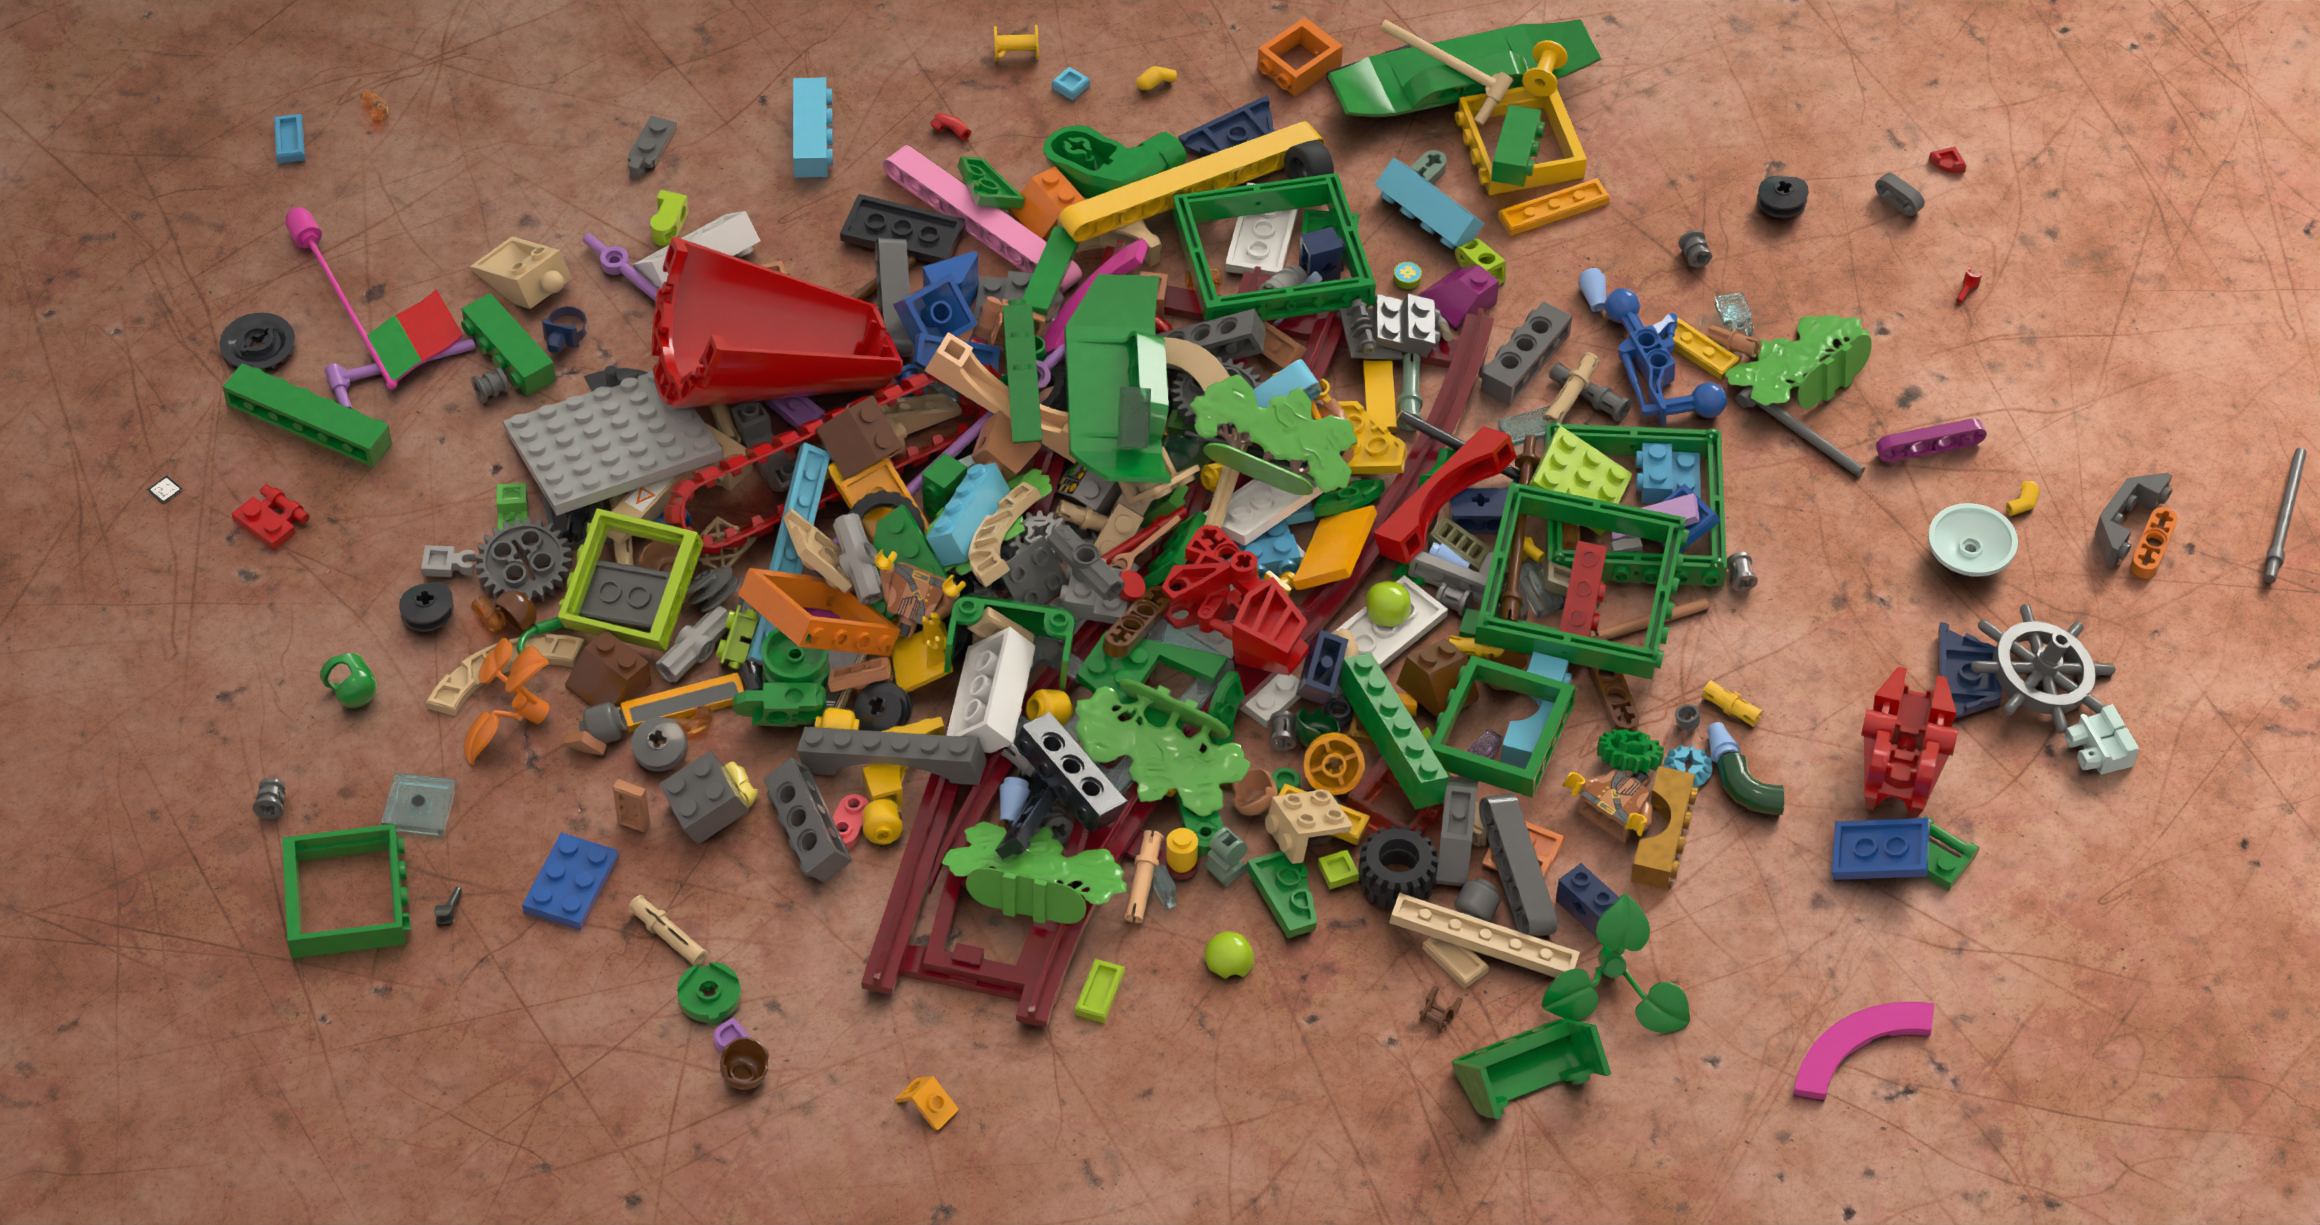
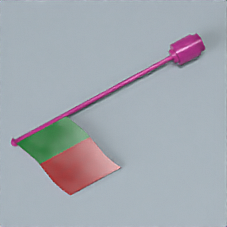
M302 207L294 208L287 213L285 224L290 235L299 248H311L384 376L387 382V389H395L397 382L419 365L447 351L463 337L461 330L437 289L421 302L389 318L367 335L316 246L321 240L322 232L312 214Z

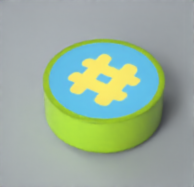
M1402 262L1394 268L1393 281L1398 287L1413 289L1421 283L1422 270L1417 264Z

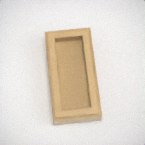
M1430 937L1423 942L1422 949L1464 989L1488 973L1489 966L1470 949L1434 937Z

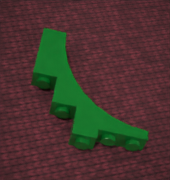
M1026 299L1009 300V305H1003L1012 442L1013 444L1042 442L1032 304H1026Z

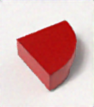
M1955 146L1930 152L1929 160L1937 168L1951 173H1963L1966 171L1967 165Z

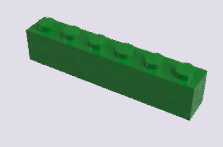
M242 363L222 386L227 406L372 468L392 445L389 425L382 420L368 417L356 409H349L330 398L316 395L309 389L297 387L288 383L283 378H276L264 373L259 368H253Z
M1372 653L1344 658L1338 685L1414 808L1419 809L1442 804L1449 776Z

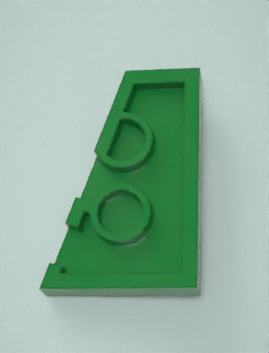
M960 157L957 167L977 206L998 207L1002 210H1009L1010 208L1022 209L1025 198L984 158Z
M1201 510L1178 525L1162 547L1165 551L1149 564L1147 570L1150 574L1143 578L1145 591L1166 580L1174 565H1186L1185 547L1201 526H1204L1207 518Z
M1281 850L1247 860L1245 869L1287 938L1315 930L1318 922L1312 892L1309 891L1308 873L1304 862L1292 864Z

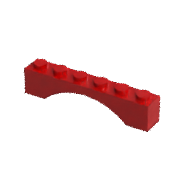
M1485 426L1480 428L1374 532L1380 555L1404 564H1408L1426 547V535L1429 525L1445 503L1467 487L1484 479L1499 475L1517 457L1510 434Z

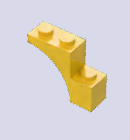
M937 717L923 719L917 723L905 726H895L882 732L944 735L945 727L942 718ZM871 764L870 766L862 767L863 785L869 802L887 799L895 802L899 807H903L902 782L909 767L891 764Z

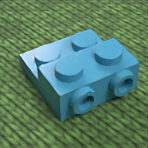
M1642 443L1641 451L1636 450L1635 468L1641 469V473L1636 474V491H1641V503H1660L1684 483L1701 499L1700 453L1672 452V444Z
M1286 519L1246 546L1233 541L1240 551H1249L1255 554L1258 563L1259 579H1263L1269 570L1278 576L1286 571L1295 573L1300 566L1301 556L1294 534H1290Z

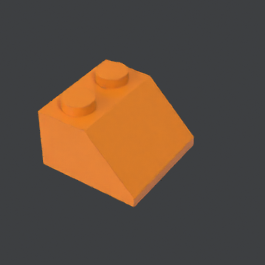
M1054 166L1031 177L1020 192L1025 198L1022 209L1010 208L1009 213L1017 222L1047 242L1054 226H1058L1060 213L1066 207L1085 199Z

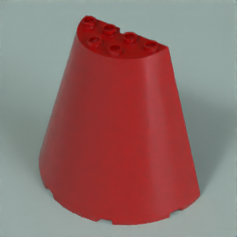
M672 236L662 268L663 272H668L667 281L663 283L662 288L658 287L652 328V355L659 357L657 365H654L653 368L654 381L657 392L665 404L681 409L879 390L886 387L895 375H900L903 361L875 304Z

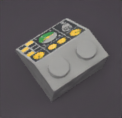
M1076 461L1075 464L1072 463L1060 481L1057 494L1075 505H1081L1083 508L1086 506L1093 508L1092 511L1107 516L1122 489L1118 482L1106 481Z

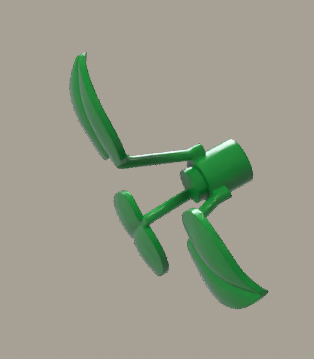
M1625 893L1598 920L1596 934L1604 947L1598 954L1600 966L1595 969L1596 974L1593 981L1590 982L1588 973L1583 969L1567 970L1549 985L1541 1003L1545 1011L1559 1017L1571 1020L1584 1019L1591 1015L1598 1005L1599 997L1593 988L1598 985L1601 975L1605 974L1610 978H1617L1623 975L1643 999L1637 1005L1635 1014L1638 1021L1646 1029L1659 1033H1669L1680 1030L1688 1025L1691 1020L1688 999L1685 992L1678 985L1671 982H1660L1653 985L1647 995L1626 969L1627 964L1623 955L1625 949L1629 951L1641 950L1649 940L1650 926L1639 904Z

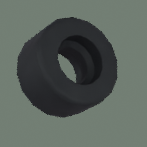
M1310 140L1291 146L1286 151L1284 169L1288 180L1334 173V165L1328 149L1317 140Z

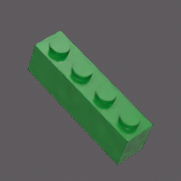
M491 293L461 308L463 316L461 326L467 336L474 337L484 354L488 353L492 357L496 368L500 367L508 375L514 388H520L526 396H529L556 381L554 362Z

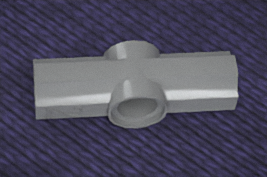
M855 513L842 515L836 518L833 524L842 553L839 555L841 567L851 577L859 603L862 605L877 603L883 599L881 580L874 561L878 553L874 546L867 541L859 515Z
M721 606L714 607L693 627L687 625L679 632L675 645L655 663L656 670L664 680L669 683L677 682L696 662L703 663L711 656L715 643L729 630L725 628L729 614L725 608Z

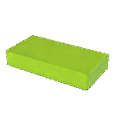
M1095 958L1076 1004L1075 1015L1105 1024L1124 977L1125 967Z

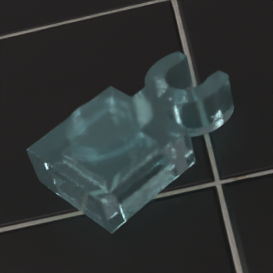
M1743 292L1716 297L1714 305L1723 325L1731 324V332L1744 329L1748 336H1752L1753 323L1750 321L1752 313Z

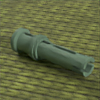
M1407 353L1403 356L1402 394L1397 399V406L1400 411L1404 410L1422 419L1420 409L1423 406V399L1419 395L1421 358L1418 354L1413 353V362H1410L1411 353ZM1396 418V422L1399 428L1406 431L1416 430L1398 421Z

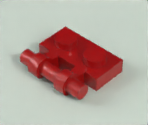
M265 484L262 486L260 494L266 497V499L261 502L252 496L231 514L235 523L275 551L296 533L292 523L297 520L301 524H305L309 520L310 515L303 510V506L298 502H291L287 499L283 491ZM279 507L282 510H284V512L281 515H278L273 510Z

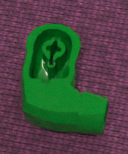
M1075 125L1063 127L1053 132L1045 140L1043 147L1044 155L1050 167L1055 166L1083 197L1088 199L1181 166L1186 163L1187 159L1181 142L1177 137L1166 131L1143 141L1137 147L1126 148L1121 143L1106 138L1091 127Z

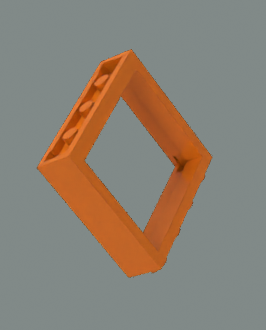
M749 568L738 593L742 599L799 647L890 656L901 631L870 604H860L856 592L844 593L839 588L835 589L825 581L824 577ZM802 607L831 610L841 619L815 617ZM808 634H810V635H811L810 640H809V641H805L806 638H807V636H808Z

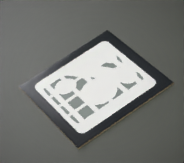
M167 475L147 489L163 504L183 490L182 487Z

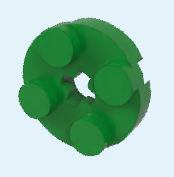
M709 962V966L699 967V964L692 966L682 974L678 981V1005L688 1017L696 1021L706 1022L708 1025H717L724 1018L730 1016L740 1004L741 986L736 973L724 964ZM712 988L715 989V995L710 997L704 996L702 992L704 989L707 991Z

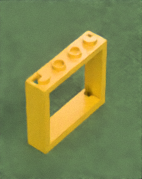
M1524 86L1508 89L1500 103L1496 104L1489 116L1506 115L1508 105L1532 109L1544 108L1565 159L1534 164L1532 177L1527 176L1524 187L1491 181L1492 163L1474 121L1487 99V93L1459 98L1458 112H1455V120L1457 125L1463 129L1464 143L1466 146H1470L1472 163L1478 166L1480 183L1486 186L1489 195L1585 178L1587 158L1558 89L1549 96L1534 95Z

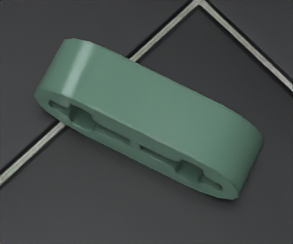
M1438 150L1427 151L1410 168L1423 176L1431 184H1434L1446 172L1447 158L1444 153Z

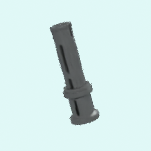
M1557 362L1552 367L1549 378L1565 385L1568 380L1567 375L1571 370L1562 365V363ZM1591 381L1587 388L1582 389L1579 395L1592 402L1594 409L1607 412L1613 416V420L1616 422H1621L1627 416L1632 405L1630 399H1623L1612 393L1610 387H1599Z

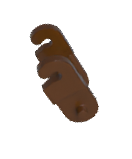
M1434 986L1426 997V1007L1419 1012L1421 1015L1420 1021L1423 1022L1425 1019H1429L1437 1023L1438 1029L1441 1030L1443 1026H1447L1448 1022L1446 1021L1448 1018L1453 1019L1463 999L1458 997L1452 1006L1444 1009L1434 1004V995L1436 996L1439 990L1438 987ZM1433 1008L1444 1014L1440 1018L1430 1013V1011Z

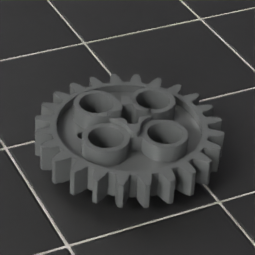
M1221 357L1217 358L1230 377L1237 374L1242 376L1253 390L1264 383L1260 382V374L1253 375L1252 367L1243 369L1244 362L1233 365L1232 358L1227 363H1222ZM1186 372L1185 374L1178 373V381L1173 382V410H1177L1178 418H1184V425L1187 426L1194 423L1195 426L1197 415L1190 407V404L1194 401L1195 397L1204 396L1205 393L1201 385ZM1233 423L1227 424L1229 435L1232 434L1233 428H1236ZM1218 424L1217 430L1221 432L1224 430L1223 426Z
M516 517L514 525L510 526L506 521H503V530L500 531L498 528L493 527V537L489 535L483 536L486 545L478 544L479 554L475 555L477 564L475 569L477 575H479L480 585H484L487 594L493 592L495 600L504 592L516 590L526 594L532 599L533 603L536 597L540 601L545 602V593L555 596L554 587H564L563 579H568V569L573 568L571 548H569L568 539L562 537L560 529L554 531L552 523L543 527L541 518L535 524H531L530 517H527L525 523L520 524L519 519ZM513 542L518 544L526 564H529L531 574L536 580H530L524 563L519 559L517 550L512 544ZM529 543H536L535 545L527 546ZM502 555H508L507 557L500 558ZM544 565H547V566H548V567L543 568V569L539 568V567L544 566ZM516 577H521L520 579L515 580V581H514V580H511V579L516 578Z

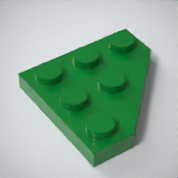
M901 504L877 522L873 546L877 553L883 549L884 557L888 558L891 552L894 551L897 553V558L893 563L894 566L896 563L905 562L945 579L949 578L905 505ZM884 596L881 601L870 604L889 621H893L899 616L887 611L888 604L884 601Z

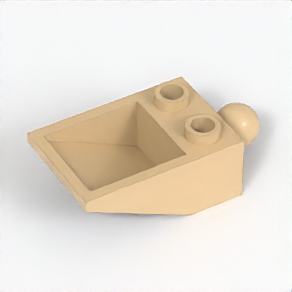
M513 236L470 266L475 274L513 304L528 309L537 305L550 294L561 291L564 284L573 279L560 250Z

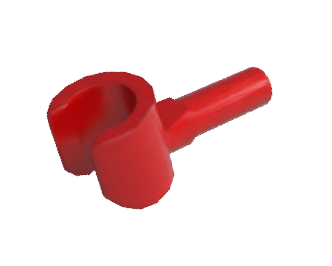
M1970 266L1966 269L1963 279L1964 285L1956 299L1958 303L1964 301L1971 289L1979 287L1983 274L1982 271H1980L1979 275L1970 274L1972 267Z
M961 394L959 396L961 403H958V405L962 409L961 413L964 416H971L976 411L984 410V407L965 395Z

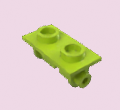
M741 605L737 606L735 612L729 611L725 628L730 629L727 640H720L716 656L721 658L720 666H722L724 660L730 661L728 667L739 670L740 666L745 663L750 644L741 642L740 637L752 639L759 620L756 618L758 613L756 611L746 609L745 614L739 612Z

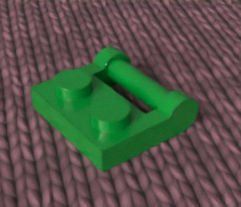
M1925 816L1924 818L1929 819L1930 836L1962 854L1958 858L1929 841L1928 876L1925 877L1950 890L1975 859L1980 847L1972 842L1969 844L1935 825L1933 819Z

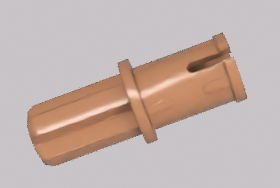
M1711 325L1706 334L1711 340L1726 346L1728 351H1739L1753 358L1759 355L1762 348L1760 340L1745 336L1739 330L1731 332Z

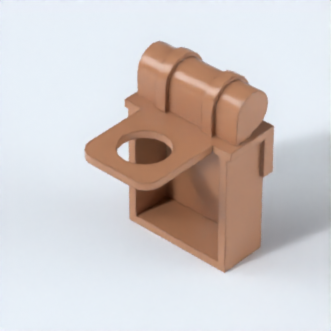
M988 296L982 305V312L977 320L978 325L973 333L977 337L988 340L987 343L990 346L995 344L1004 347L1003 305H1009V300L1002 298L1000 302L999 299ZM1033 312L1034 335L1040 336L1045 323V315Z

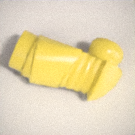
M734 761L729 762L725 766L749 808L756 801L758 790L753 789L749 783L748 776L743 767L738 766Z

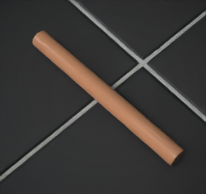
M1702 598L1673 607L1671 620L1709 609L1707 599ZM1651 614L1610 626L1597 632L1595 631V636H1601L1609 640L1648 628Z

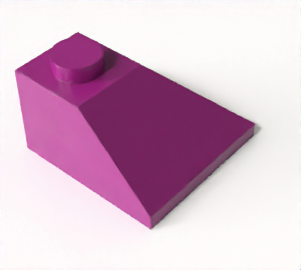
M1480 265L1460 267L1417 296L1434 300L1435 308L1440 310L1441 316L1445 318L1449 326L1457 331L1463 327L1466 313L1477 315L1478 308H1483L1485 312L1497 304L1499 280Z

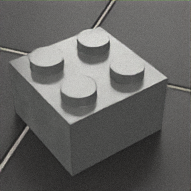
M711 750L659 783L683 830L697 844H700L750 811L726 766Z

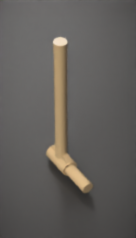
M1386 19L1381 25V30L1486 86L1487 99L1474 119L1481 126L1485 124L1496 104H1499L1513 78L1503 72L1494 74L1491 77Z

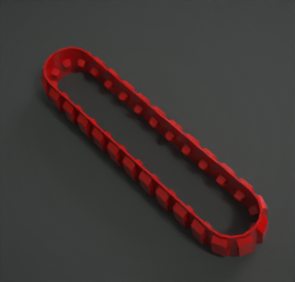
M982 364L1000 380L1001 375L990 364ZM927 372L926 376L925 374H914L900 380V386L889 385L875 391V399L879 406L887 404L891 408L898 404L897 398L910 392L914 396H918L923 393L924 386L938 381L940 385L944 384V382ZM864 396L853 402H850L849 408L869 398L870 396ZM837 408L823 414L824 421L812 419L798 425L797 433L795 431H785L771 437L772 444L760 442L745 449V456L743 454H733L719 460L718 468L708 465L692 472L693 479H681L670 490L672 496L669 499V503L664 505L665 523H669L670 526L694 531L690 526L686 527L685 504L686 501L689 502L695 496L694 490L703 484L707 489L716 485L715 479L731 473L733 477L742 474L741 467L755 461L759 465L768 462L769 455L782 449L786 454L794 451V444L807 438L811 442L819 440L820 438L815 429L847 410V408ZM986 408L982 409L976 415L978 418L969 426L965 422L956 425L957 431L945 437L938 433L931 436L932 442L918 449L915 445L907 447L906 454L893 460L889 458L897 473L900 474L903 473V466L914 468L929 461V455H941L989 410ZM833 481L828 483L829 489L821 492L817 511L826 507L825 501L838 502L843 500ZM786 503L776 506L777 512L761 518L758 514L751 517V524L735 530L733 526L724 529L725 535L713 540L712 535H702L701 539L704 544L700 554L720 553L721 547L732 550L747 543V536L758 538L774 531L773 524H781Z

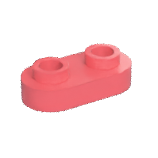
M859 794L845 796L840 801L832 817L838 831L841 829L847 830L839 832L847 850L857 844L863 832L862 813L869 802L864 796Z

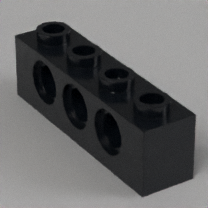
M1050 712L1021 727L1014 742L1019 753L1029 761L1038 775L1047 782L1057 797L1066 804L1076 819L1090 833L1118 820L1127 800Z

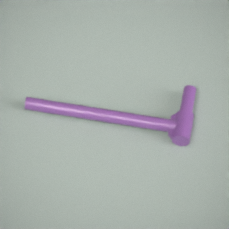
M473 338L457 342L450 349L429 361L475 350ZM376 363L347 371L338 364H330L325 368L327 380L332 393L337 398L338 404L349 409H353L346 392L350 382L382 374Z

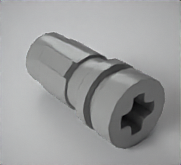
M1290 265L1261 284L1259 291L1302 285L1307 279V274L1300 266Z

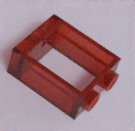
M1383 756L1348 794L1347 808L1370 816L1368 826L1376 831L1383 827L1389 830L1392 825H1397L1398 829H1403L1407 825L1370 804L1387 784L1406 794ZM1444 804L1424 807L1408 826L1410 831L1414 832L1417 829L1422 832L1423 837L1432 820L1437 821L1443 814Z

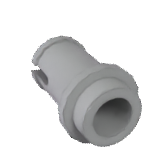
M1014 740L1007 750H1003L1001 755L1022 770L1021 774L1023 776L1028 775L1031 778L1037 771L1019 753L1014 745Z

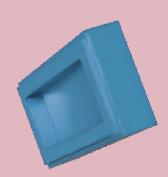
M302 114L275 116L277 163L304 161L305 145Z

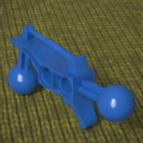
M1618 288L1610 292L1605 300V311L1612 321L1620 324L1623 323L1629 333V338L1618 347V358L1623 361L1631 385L1635 389L1641 406V415L1643 417L1656 416L1661 427L1666 426V416L1692 411H1695L1697 415L1704 418H1713L1720 415L1726 407L1727 396L1723 388L1713 382H1705L1698 385L1692 395L1664 400L1662 394L1663 387L1673 382L1675 377V361L1670 353L1674 351L1673 337L1677 328V315L1669 313L1663 321L1644 327L1638 317L1641 307L1638 296L1632 290L1626 288ZM1632 358L1649 385V405H1646L1641 392L1640 382L1632 363Z

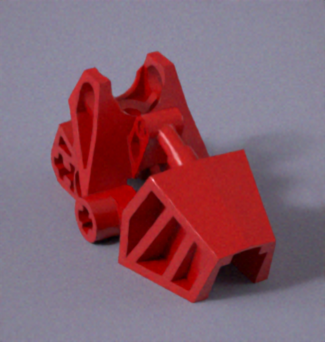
M1201 526L1185 547V559L1194 562V564L1174 565L1162 585V592L1171 600L1168 609L1164 613L1165 619L1175 629L1199 625V629L1203 633H1210L1214 630L1222 633L1223 637L1232 641L1236 664L1290 676L1309 653V646L1300 638L1308 627L1307 620L1274 576L1265 582L1259 579L1258 563L1255 554L1249 551H1240L1239 547L1218 526ZM1224 554L1233 555L1230 561H1226L1221 557ZM1175 583H1181L1182 585L1180 591H1172L1170 586ZM1230 584H1233L1236 589L1230 591ZM1182 610H1186L1189 613L1183 619L1173 617V614ZM1234 620L1233 623H1232V622H1228V623H1227V622H1224V621Z
M1897 667L1874 695L1873 710H1866L1861 736H1864V798L1866 808L1874 811V807L1879 805L1884 798L1897 797L1905 803L1906 810L1909 813L1908 819L1917 818L1924 810L1949 755L1953 756L1958 729L1952 728L1957 712L1946 677L1937 675L1933 691L1927 689V693L1908 690L1909 685L1904 684L1907 668ZM1914 747H1916V748H1922L1921 751H1918V749H1915V752L1913 753Z

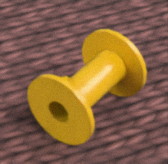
M1037 24L1034 25V34L997 35V26H994L995 62H998L999 58H1002L1006 52L1035 51L1036 60H1039Z
M1545 40L1538 42L1532 51L1533 58L1538 63L1537 67L1527 70L1522 79L1524 87L1530 93L1537 96H1549L1556 91L1558 81L1552 72L1554 69L1563 67L1568 58L1563 46L1554 41Z

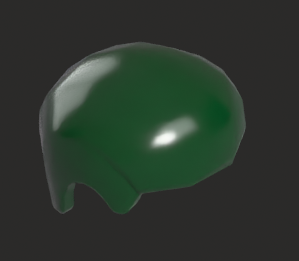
M1302 707L1296 714L1294 725L1296 737L1305 747H1309L1312 741L1322 734L1341 733L1340 723L1334 717L1322 713L1320 708H1317L1312 713H1307L1306 708Z

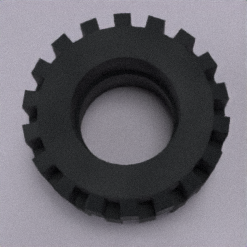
M1397 825L1390 826L1389 830H1386L1384 827L1380 828L1377 835L1372 833L1368 836L1367 842L1364 841L1361 846L1358 883L1361 885L1362 893L1364 895L1369 894V901L1372 903L1379 902V907L1384 909L1387 906L1392 907L1393 911L1399 893L1423 901L1424 898L1428 899L1432 895V889L1435 888L1438 857L1436 847L1431 846L1432 841L1429 837L1423 838L1421 831L1417 829L1414 832L1410 831L1408 826L1398 829ZM1389 864H1402L1411 870L1393 872L1385 868V866Z

